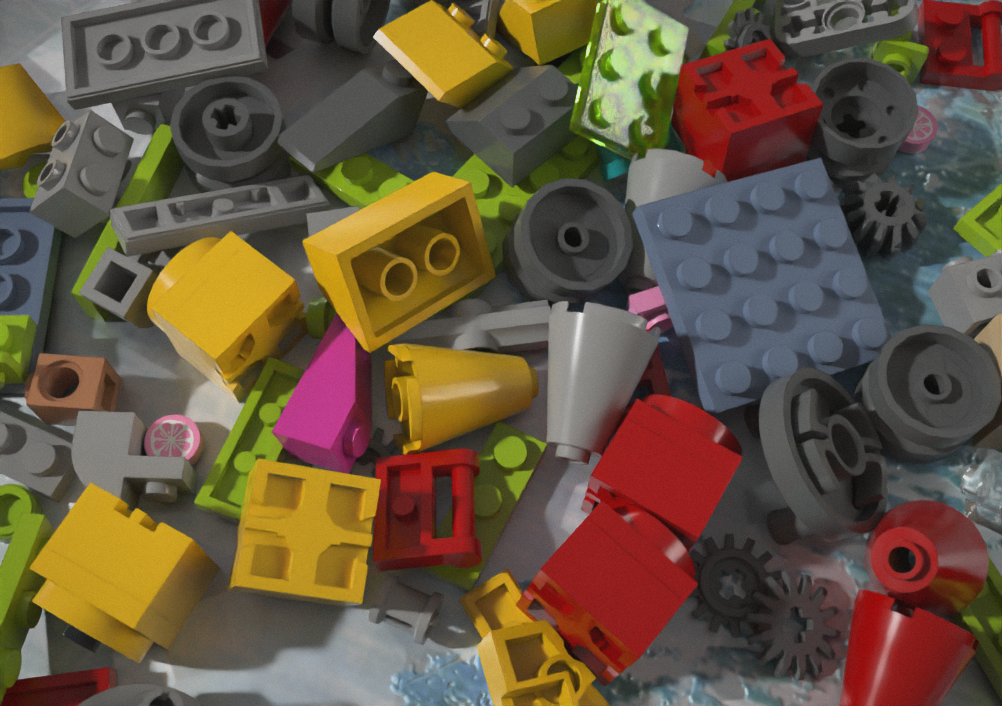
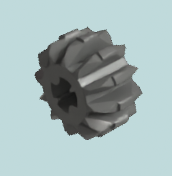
M875 173L866 178L864 182L856 180L847 190L845 198L839 203L856 247L860 246L865 249L867 260L874 257L877 252L887 261L896 257L899 252L906 253L907 250L913 248L918 241V236L926 227L928 217L922 213L926 200L912 197L914 184L906 187L898 185L895 174L887 178L885 182Z

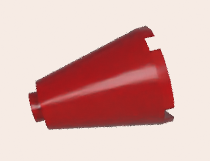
M918 500L897 505L884 514L875 529L870 532L866 542L865 563L869 578L878 593L895 598L893 607L894 605H899L911 610H915L918 607L941 618L947 617L968 607L984 588L988 574L986 542L971 520L960 511L946 504ZM910 550L914 553L916 558V563L913 569L909 563Z
M859 589L853 606L839 706H940L976 654L979 641L975 640L976 636L928 611L918 607L915 610L899 605H894L893 607L895 598L870 590Z

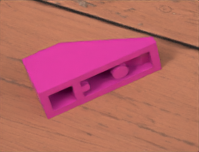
M336 313L272 433L291 458L336 472L349 474L357 457H361L364 454L370 441V431L372 429L371 353L363 349Z

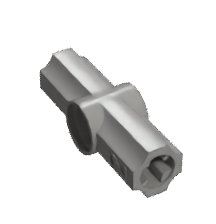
M481 299L461 300L451 304L446 309V312L436 313L394 338L392 345L410 343L495 354L548 348L551 308L547 300L491 306L488 301Z

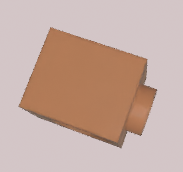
M39 353L35 372L29 374L25 383L26 405L45 424L76 426L78 411H115L122 379L106 358ZM78 385L74 393L62 398L63 393L69 387Z

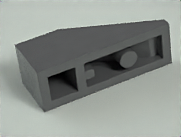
M395 59L362 69L279 135L277 143L314 173L412 135L428 90Z

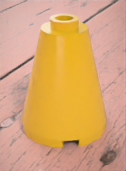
M410 343L388 345L387 351L394 355L395 359L384 360L386 409L388 419L397 418L400 422L403 433L394 434L393 438L400 453L405 455L419 453L526 411L531 406L532 398H536L539 393L537 372L533 366H528L525 359L521 356Z

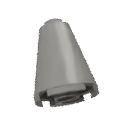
M655 148L647 150L643 159H639L638 153L633 156L628 170L624 208L632 225L633 249L626 268L617 276L618 280L625 285L624 291L627 294L632 295L659 286L632 212L642 204L728 182L719 170H717L715 178L702 171L703 160L675 150Z
M560 301L552 305L549 316L547 444L557 448L556 458L575 464L589 465L590 456L602 457L658 345L660 329L656 326L647 332L645 331L647 319L618 308L585 302L583 313L567 312L569 301Z

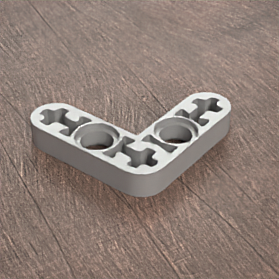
M775 0V35L782 53L790 58H803L897 38L913 30L919 20L916 0H839L822 4V0H805L797 5L787 4L789 0ZM899 9L897 15L891 16V11ZM872 14L873 21L868 22L867 15ZM846 17L858 19L855 25L849 29H833L841 19ZM823 25L824 32L821 33L819 26ZM801 31L800 36L796 37V33Z

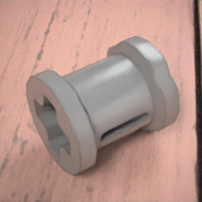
M388 573L382 581L371 605L368 621L379 624L382 621L413 634L414 642L424 645L437 620L444 595L435 591L430 596L400 583L398 576Z

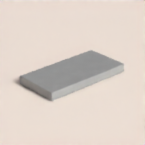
M142 0L61 17L66 99L74 110L196 86L204 80L220 76H245L268 71L259 0Z

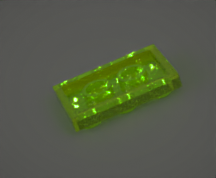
M598 0L569 130L630 160L637 153L639 159L645 158L646 152L649 149H664L689 28L641 0Z

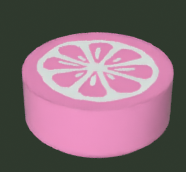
M918 106V114L913 129L898 151L914 154L924 151L930 145L937 133L938 125L935 117L927 109Z
M172 414L158 419L149 427L144 439V448L147 456L185 457L193 466L203 453L204 438L197 425L190 418Z

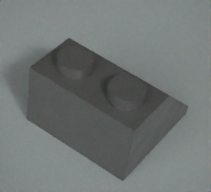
M553 65L517 67L445 121V127L513 188L583 132L588 95Z

